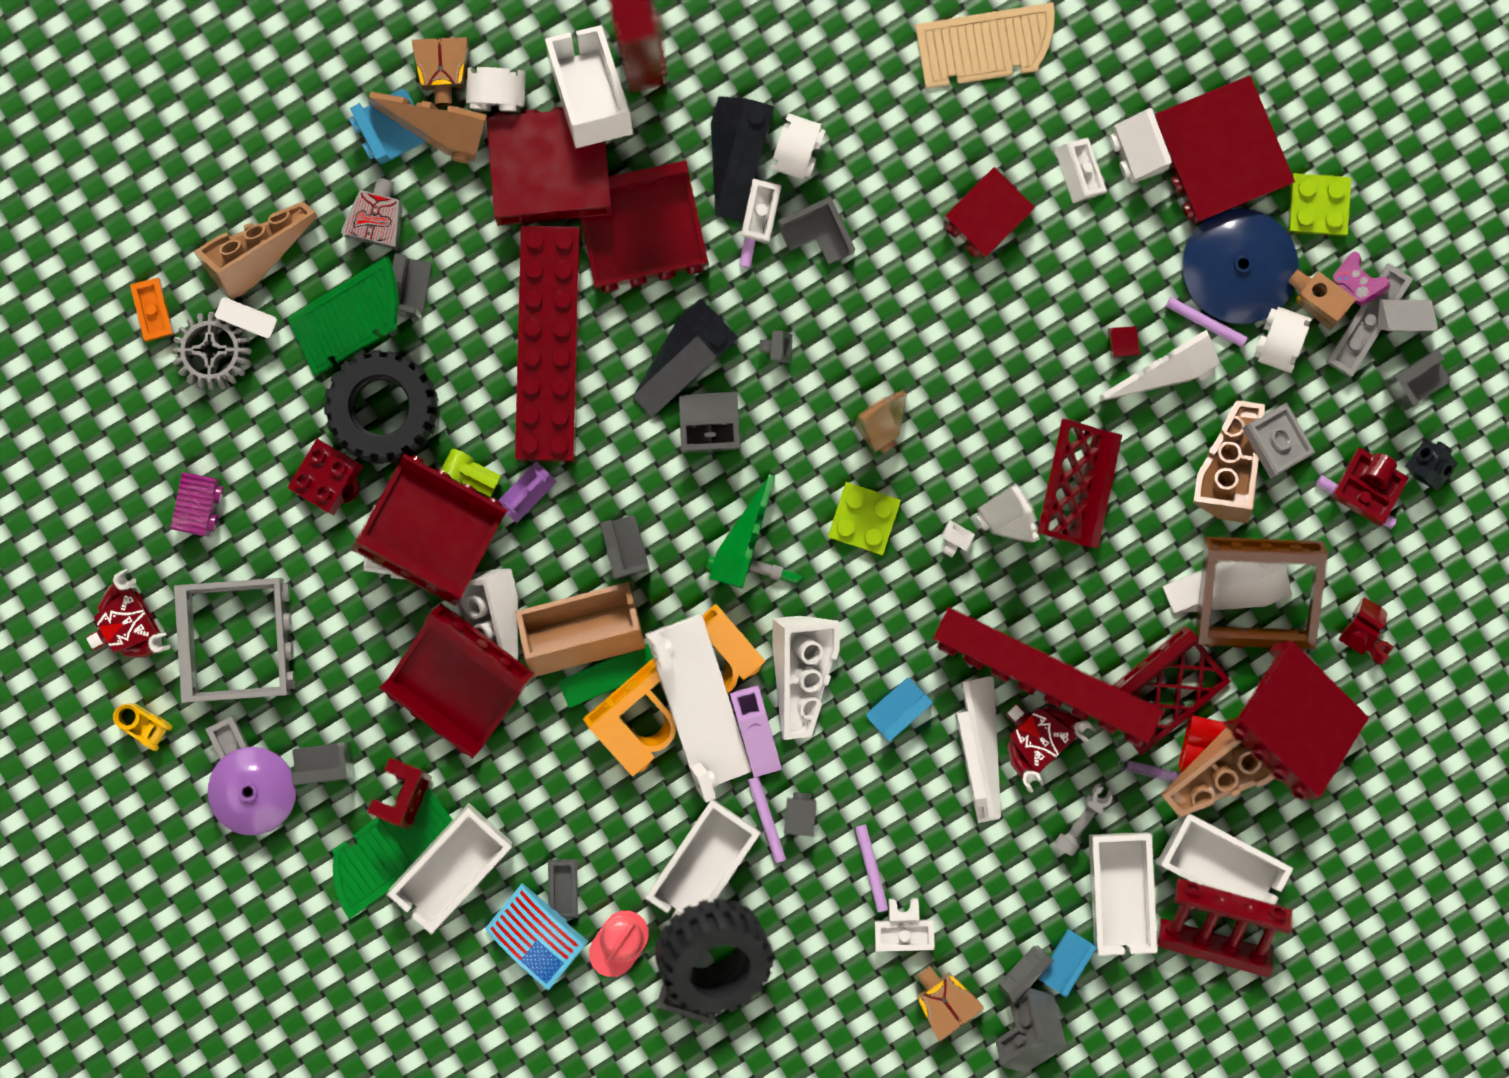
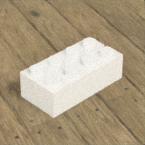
M602 26L576 31L579 55L574 56L571 33L546 38L545 43L549 65L575 147L579 148L632 135L630 111Z
M714 799L711 800L646 895V899L666 913H668L671 906L674 907L676 910L672 917L676 913L678 915L683 913V908L689 905L691 907L699 905V901L708 900V902H714V899L718 897L760 835V830Z
M468 803L389 888L388 896L406 912L411 909L413 903L416 907L412 912V917L432 934L512 848V841Z
M1191 814L1180 817L1157 861V864L1189 881L1274 905L1278 897L1268 892L1270 887L1281 892L1293 870L1292 867Z
M1138 832L1089 835L1093 939L1096 946L1094 952L1097 955L1125 954V948L1121 945H1126V951L1130 954L1157 953L1152 834Z

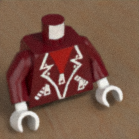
M128 569L115 574L114 582L104 593L97 606L98 613L94 616L99 629L86 636L91 648L96 651L108 644L113 653H121L125 657L146 658L157 652L170 649V645L164 646L162 644V637L166 636V633H161L137 588L130 587L136 583V579L133 578L127 581L125 573Z
M1016 703L1005 714L1016 726L1008 734L1010 740L1007 744L1010 763L1023 780L1029 792H1033L1030 783L1034 780L1039 781L1043 786L1039 773L1077 736L1084 742H1088L1089 740L1083 736V732L1088 728L1096 732V729L1089 722L1082 721L1067 710L1052 706H1046L1042 709L1036 707L1028 714Z

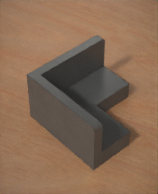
M831 196L778 220V228L789 251H793L816 240L828 266L855 253V247Z
M395 253L392 268L398 290V316L422 320L432 264L426 261L409 259L406 255Z
M1439 349L1383 382L1401 412L1415 407L1419 404L1420 400L1451 381L1440 363L1444 360V357Z
M634 515L600 523L614 579L619 580L650 571Z
M351 742L299 748L292 751L295 773H292L293 785L347 779L355 776Z
M1029 988L1015 1003L1011 1000L1009 1001L1015 1028L995 1040L1002 1067L1026 1073L1067 1047L1055 997L1052 994Z

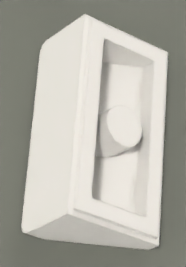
M1089 138L1068 142L1055 149L1073 203L1107 192Z
M753 179L741 236L765 244L770 241L782 185Z
M226 297L221 298L215 313L217 319L265 338H270L277 323L276 317Z

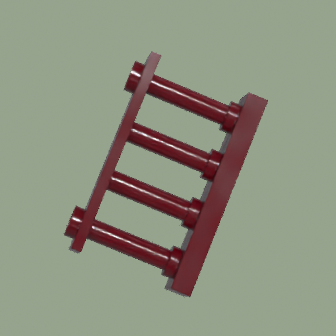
M1178 878L1176 882L1175 903L1180 905L1173 921L1160 919L1157 927V947L1269 978L1273 971L1274 949H1271L1270 946L1277 931L1286 934L1291 933L1292 909ZM1191 907L1208 912L1201 929L1184 924ZM1220 915L1237 920L1229 937L1213 933ZM1249 923L1265 927L1258 945L1241 940Z

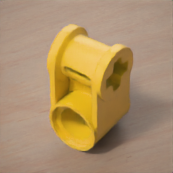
M135 703L120 705L113 714L114 723L118 728L134 737L142 745L156 752L159 749L158 743L166 731H170L173 727L161 717L150 713ZM126 708L132 709L136 715L133 724L129 725L123 721L122 714Z

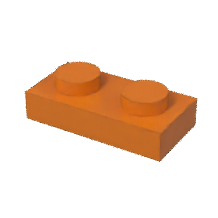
M157 277L130 284L144 341L148 342L174 335L160 278Z

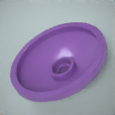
M259 747L241 748L226 755L215 766L208 783V801L215 817L229 830L243 835H260L274 830L290 815L296 800V785H293L292 770L289 765L276 753ZM247 786L253 789V795L250 798L244 795V789Z

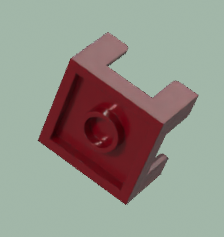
M389 758L385 771L395 775L397 779L405 781L398 793L395 807L372 800L367 813L410 831L432 776L421 769Z

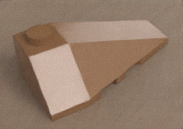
M370 92L368 103L370 106L441 152L452 156V160L459 163L475 161L487 115L453 106H448L447 111H443L433 106V103L426 101L411 105V102L404 97Z
M302 201L271 214L267 222L254 225L253 222L244 225L245 231L230 237L228 233L219 235L196 249L194 253L218 288L229 299L233 300L244 295L263 278L317 218V214Z
M904 390L883 398L861 413L857 418L855 427L874 454L879 450L884 454L897 445L895 439L900 435L907 397Z
M1236 400L1221 432L1197 474L1193 503L1218 519L1249 523L1253 510L1259 458L1242 427L1263 416L1265 404Z
M1226 728L1161 795L1178 816L1182 817L1211 806L1214 801L1227 796H1237L1241 794L1240 791L1253 786L1260 787L1268 784L1275 777L1272 776L1271 770L1261 761L1255 759L1251 751L1242 742L1237 741L1232 736L1231 731Z

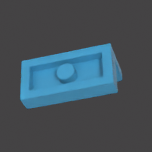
M906 678L866 714V717L890 742L933 702L910 678Z
M1067 929L1051 955L1054 961L1039 976L1038 980L1055 989L1064 997H1067L1096 950V946L1070 929Z

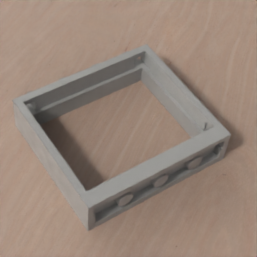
M271 578L174 585L181 703L291 695V689H295L296 681L295 673L290 671L289 660H292L294 657L292 642H288L287 631L292 629L291 614L286 613L285 601L290 600L289 585L284 584V579ZM273 588L280 687L198 693L192 594Z

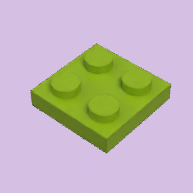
M1293 173L1295 183L1291 185L1288 232L1347 236L1351 177Z
M846 482L828 538L883 556L901 500Z

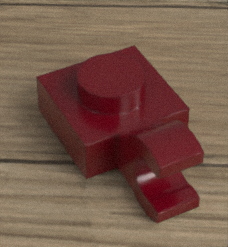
M1358 616L1352 619L1338 638L1339 641L1361 655L1369 651L1372 659L1380 665L1385 664L1390 657L1388 654L1393 649L1390 643L1378 638L1381 631Z

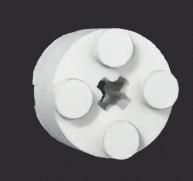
M477 67L476 73L475 69L467 68L466 104H470V109H474V111L491 112V106H497L502 112L520 113V107H524L526 71L518 70V75H516V72H510V69Z
M788 113L786 120L790 121L791 124H785V127L782 129L773 159L778 160V163L772 162L770 169L803 180L804 176L810 177L817 158L811 156L814 148L820 149L826 130L820 129L822 124Z
M1278 307L1277 310L1271 308L1264 329L1269 331L1267 337L1261 335L1254 356L1259 358L1258 362L1292 373L1295 360L1299 356L1312 318Z

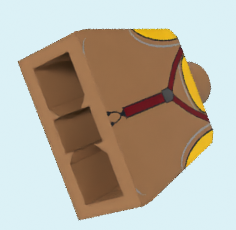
M467 37L412 40L421 87L424 91H434L436 106L452 105V90L464 89L470 50V43Z
M1298 268L1287 281L1301 292L1296 298V302L1328 330H1331L1356 300L1320 272H1317L1313 278H1310ZM1312 291H1317L1321 297L1315 296Z
M928 966L916 975L925 988L917 995V998L939 1042L985 1009L981 1002L950 972L939 978L932 967Z

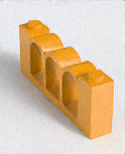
M715 604L702 617L711 644L725 660V671L722 679L728 694L735 687L739 676L745 680L747 677L755 675L765 660ZM653 658L583 718L588 728L632 777L636 773L646 770L651 760L655 758L651 752L660 751L667 747L676 734V726L670 709L651 690L661 681ZM645 694L664 716L662 728L658 733L648 737L637 735L620 717Z

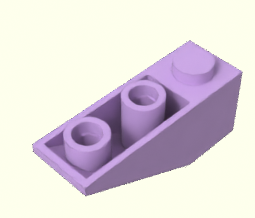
M759 686L730 693L753 776L758 777L782 770Z

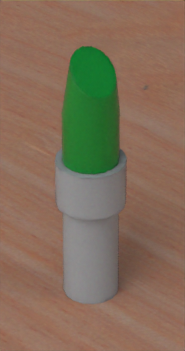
M752 559L749 566V571L769 576L770 579L777 581L782 580L792 584H799L804 580L803 576L774 564L769 565Z

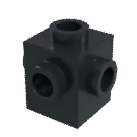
M1425 439L1420 447L1414 451L1405 468L1417 481L1438 491L1447 478L1453 474L1458 463L1451 455L1452 449L1440 441L1435 444Z

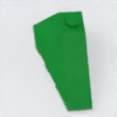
M769 475L718 548L716 556H709L705 572L710 573L709 580L743 589L775 476Z

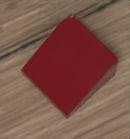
M1136 326L1115 327L1107 330L1111 359L1140 355Z
M1365 597L1360 600L1352 613L1354 617L1358 616L1378 630L1384 628L1387 619V611Z

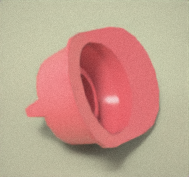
M619 911L612 914L606 920L589 948L590 962L599 974L606 977H617L625 974L632 967L648 941L649 929L645 920L639 914L632 911Z

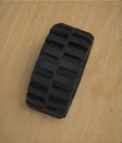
M375 350L371 351L370 354L361 353L356 355L353 361H346L341 365L342 369L338 374H333L330 379L332 381L330 389L326 388L324 396L327 398L326 405H324V414L328 419L326 424L329 431L333 433L334 439L347 452L362 460L376 464L400 462L403 454L408 456L415 455V451L420 447L423 448L428 443V437L436 429V418H439V409L437 408V401L439 400L431 379L412 360L395 352ZM379 380L391 381L399 385L404 390L409 402L408 416L403 425L396 431L385 435L366 431L359 424L355 415V402L361 390L368 384Z
M714 899V902L703 900L698 902L699 905L694 907L689 905L683 908V913L680 915L676 913L669 920L671 924L664 926L660 933L661 938H658L656 942L655 961L667 992H669L671 999L675 1003L681 1005V1008L691 1012L694 1009L697 1014L706 1015L707 1012H711L712 1015H719L724 1010H729V1012L737 1010L736 1006L742 1003L746 1005L752 1000L751 997L754 994L758 995L763 989L762 983H767L771 974L770 969L773 966V950L757 916H754L752 910L748 907L741 906L740 903L732 900L726 903L725 899ZM714 947H735L733 953L718 965L708 968L693 967L694 962L700 955Z

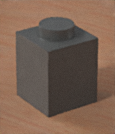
M793 792V798L787 797L784 834L814 835L817 801L811 799V794Z

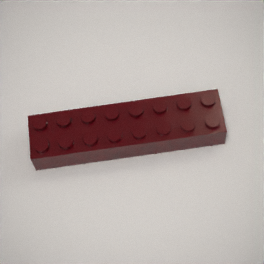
M608 0L630 93L664 85L663 76L668 74L662 31L658 15L655 13L654 0Z
M521 226L515 460L576 463L581 230L579 227Z
M948 607L933 637L938 643L937 648L940 651L953 657L957 652L965 656L963 659L965 663L979 670L984 665L991 669L990 674L1006 683L1009 678L1018 682L1017 687L1020 690L1034 695L1035 691L1045 695V702L1057 708L1064 704L1072 708L1070 711L1072 715L1084 721L1091 717L1099 721L1097 727L1111 734L1118 730L1126 734L1125 741L1141 747L1142 743L1149 744L1164 713L1163 710L950 607Z

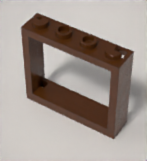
M1205 537L1195 627L1198 645L1207 647L1223 645L1240 649L1250 646L1271 650L1274 644L1293 641L1302 651L1316 649L1328 558L1324 541ZM1216 561L1314 565L1306 630L1209 626Z

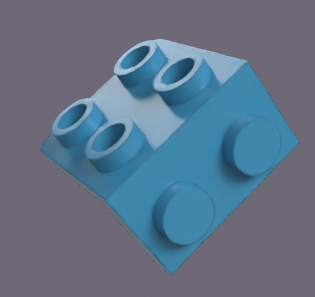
M400 89L390 94L404 97L411 102V105H414L405 89ZM358 103L350 107L353 116L349 120L357 134L363 133L367 142L362 145L370 160L376 158L380 165L426 142L370 105L363 108Z

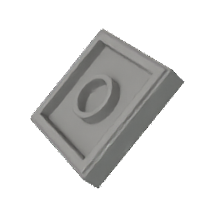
M1287 402L1242 427L1270 479L1315 453Z

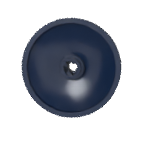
M1243 208L1227 210L1201 223L1188 239L1181 260L1183 284L1193 303L1207 316L1231 325H1247L1268 318L1271 308L1277 310L1278 307H1282L1294 290V287L1287 281L1299 268L1295 245L1283 226L1262 212ZM1238 261L1246 262L1247 268H1239Z

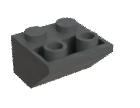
M737 392L679 395L682 453L740 450Z

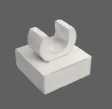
M949 520L941 535L942 538L947 540L942 552L953 557L958 547L967 551L975 534Z

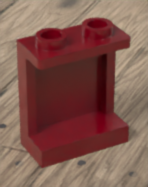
M993 167L944 216L943 221L946 223L944 228L954 238L959 236L966 243L965 249L974 258L977 259L980 256L985 260L1034 211L1035 207Z

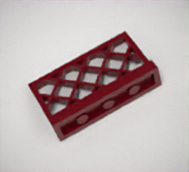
M1062 418L1038 534L1066 541L1073 545L1098 549L1121 445V434L1107 432ZM1070 428H1073L1077 439L1070 444L1069 433ZM1092 436L1091 445L1089 448L1087 439ZM1080 446L1084 456L1077 461L1074 450ZM1067 457L1071 467L1064 473L1062 466L1064 459ZM1086 464L1085 473L1083 477L1080 468H1082ZM1074 475L1077 485L1071 490L1068 479ZM1061 486L1065 496L1058 501L1056 494L1057 489ZM1080 493L1077 505L1074 497ZM1068 503L1071 514L1065 518L1061 508ZM1055 515L1058 525L1053 530H1049L1051 517ZM1074 521L1072 533H1070L1068 525Z
M1185 626L1112 685L1139 698L1140 690L1143 687L1156 686L1154 703H1147L1157 708L1173 709L1172 720L1168 724H1158L1157 728L1162 729L1157 733L1155 730L1148 745L1142 744L1141 747L1131 744L1141 756L1231 682L1202 645H1198V637L1194 632ZM1193 646L1200 653L1199 666L1184 664L1185 653ZM1177 659H1179V664H1174V662ZM1205 660L1210 665V667L1204 666ZM1166 668H1178L1176 684L1161 683L1162 673ZM1183 668L1198 670L1196 686L1182 685ZM1203 670L1214 671L1221 680L1213 687H1202ZM1157 677L1156 682H1151L1154 678ZM1161 687L1176 688L1174 705L1159 703ZM1181 689L1196 690L1195 701L1190 706L1179 705ZM1179 709L1184 710L1178 715Z

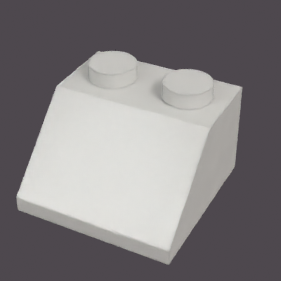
M1152 108L1146 109L1114 125L1112 128V134L1109 135L1111 145L1115 152L1119 150L1123 160L1120 162L1122 174L1125 179H1130L1131 184L1165 172L1172 163Z

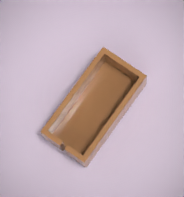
M629 582L515 611L525 660L528 668L535 673L533 677L646 648Z

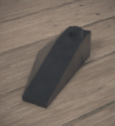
M718 96L711 121L716 216L741 223L744 222L752 181L756 179L774 114V106L747 98Z
M700 298L677 319L633 394V398L653 418L739 342V338Z

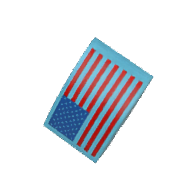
M523 883L485 928L494 940L547 990L552 987L588 942L587 939L566 923L567 919L559 915L556 910H553Z

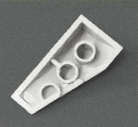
M1207 330L1203 331L1172 350L1166 356L1156 360L1140 372L1135 373L1104 392L1099 398L1101 401L1189 382L1197 377L1200 381H1203L1216 373L1213 367L1220 363Z
M1017 484L977 509L979 515L976 516V519L984 531L989 529L994 535L1028 543H1034L1039 540V536L1036 533L1037 527L1033 523L1035 521L1033 510Z
M806 616L772 619V647L782 739L784 740L812 737L822 706L820 701L825 685L829 684L831 678L829 673L834 659L837 660L839 653V621Z

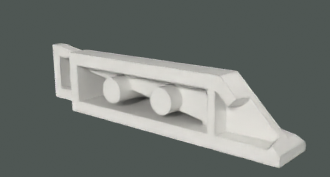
M992 676L960 682L966 711L955 713L978 823L996 820L1001 817L995 689Z

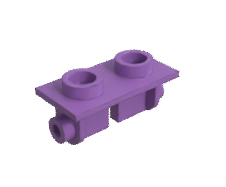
M535 462L498 501L508 510L506 514L518 523L557 481L541 465Z

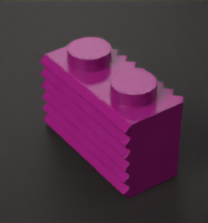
M182 472L170 529L206 537L210 536V531L215 532L218 523V515L214 514L216 503H221L224 494V486H220L221 480Z

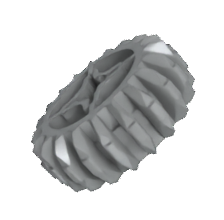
M209 312L207 321L203 314H197L198 323L196 324L189 318L187 324L191 328L189 330L184 327L179 328L184 337L182 339L174 337L173 341L181 344L180 348H173L172 353L181 355V357L175 359L173 363L176 366L184 365L178 373L181 376L189 374L186 380L189 384H193L197 380V388L203 389L207 383L208 389L214 391L216 382H218L221 389H226L225 379H228L232 384L237 383L233 374L236 372L244 376L245 372L239 368L240 365H250V361L243 358V355L252 354L250 348H243V345L250 342V338H239L244 334L245 329L240 327L234 329L235 325L220 319L216 321L214 312ZM217 329L225 330L230 335L234 347L220 344ZM207 330L204 341L199 345H192L196 336ZM210 345L221 350L216 355L213 354V358L201 351H206L207 348L211 349ZM190 356L202 357L204 359L207 374H202L196 370ZM233 356L230 364L223 371L216 373V370H219L221 360Z

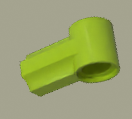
M457 449L450 450L441 470L451 476L452 480L474 487L478 494L486 498L492 496L501 478V475L475 463L472 457Z

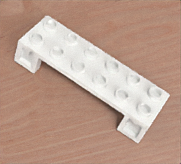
M699 614L648 633L646 638L696 790L706 803L716 799L713 788L721 783L751 772V766L704 619Z

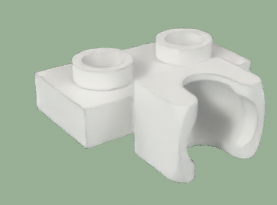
M890 898L888 900L889 921H875V951L934 950V920H919L918 898L910 900V908L906 912L898 911L897 902L895 899Z

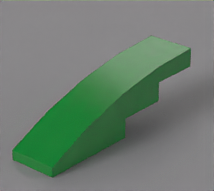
M645 644L646 648L621 654L559 680L558 683L568 707L571 708L619 688L653 658L649 644Z

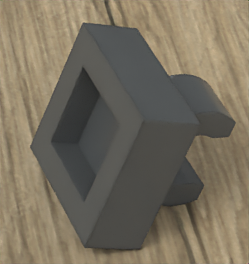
M772 331V340H760L759 352L771 354L770 360L791 364L793 335L784 331Z

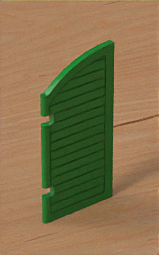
M384 257L287 317L314 376H318L333 367L331 357L334 356L336 362L340 363L377 341L379 337L376 330L379 329L382 336H385L397 329L398 290L389 258Z
M429 786L410 831L375 818L353 834V837L358 842L351 847L345 840L331 850L334 854L333 880L335 891L348 919L354 917L388 892L389 888L453 820Z

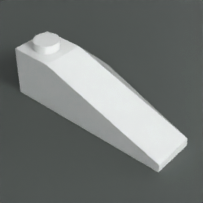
M1222 561L1216 564L1211 610L1265 607L1292 596L1285 564ZM1202 570L1162 586L1173 613L1197 612Z
M491 569L474 573L460 601L454 606L457 615L463 616L466 622L518 660V623L515 611H518V595L511 569Z

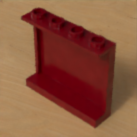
M1251 75L1154 114L1172 161L1169 166L1174 176L1171 177L1172 186L1177 194L1181 193L1184 204H1182L1184 215L1187 220L1192 219L1194 226L1205 219L1276 190H1283L1295 183Z
M555 107L547 112L525 110L522 114L516 115L500 112L494 114L493 117H486L494 218L497 226L613 215L606 141L576 148L563 107Z
M686 160L610 176L609 184L613 215L580 218L594 286L596 290L602 289V293L618 291L619 285L630 283L631 287L642 286L648 283L647 279L656 277L659 278V281L676 278L675 273L687 271V275L704 272V267L709 266Z
M403 454L351 550L456 606L508 510L498 500L491 497L485 498L478 494L474 487L452 480L451 476L440 469L434 470L426 466L421 458Z
M440 603L429 613L424 621L425 625L389 678L379 689L385 692L391 700L398 702L406 708L413 717L426 723L437 735L444 737L455 745L461 753L473 759L484 747L535 673L444 604Z
M1293 641L1277 643L1269 651L1274 661L1238 718L1227 720L1224 722V725L1231 731L1232 736L1237 741L1242 742L1251 751L1255 759L1261 761L1271 770L1273 777L1282 781L1290 789V793L1295 798L1301 801L1320 799L1369 717Z

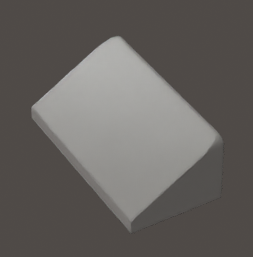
M1380 300L1377 329L1386 331H1438L1432 300Z

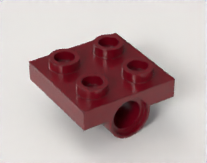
M316 438L287 488L334 516L342 502L350 503L357 496L360 484L356 478L364 466Z
M1359 447L1355 450L1330 497L1381 527L1385 524L1409 477L1396 469L1397 463L1391 457L1382 453L1372 455Z

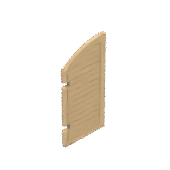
M1054 3L915 24L925 88L949 86L948 77L957 76L958 84L1013 75L1012 67L1019 65L1022 74L1039 71L1038 66L1049 48L1053 35Z

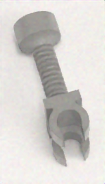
M1097 782L1092 787V795L1088 794L1086 797L1088 807L1084 809L1083 814L1077 819L1071 831L1067 834L1060 833L1054 842L1059 849L1072 857L1080 847L1077 844V838L1081 836L1082 831L1093 819L1092 817L1096 814L1095 812L1103 815L1105 807H1108L1112 802L1111 788H1109L1104 797L1098 796L1103 790V787H1100L1102 782Z

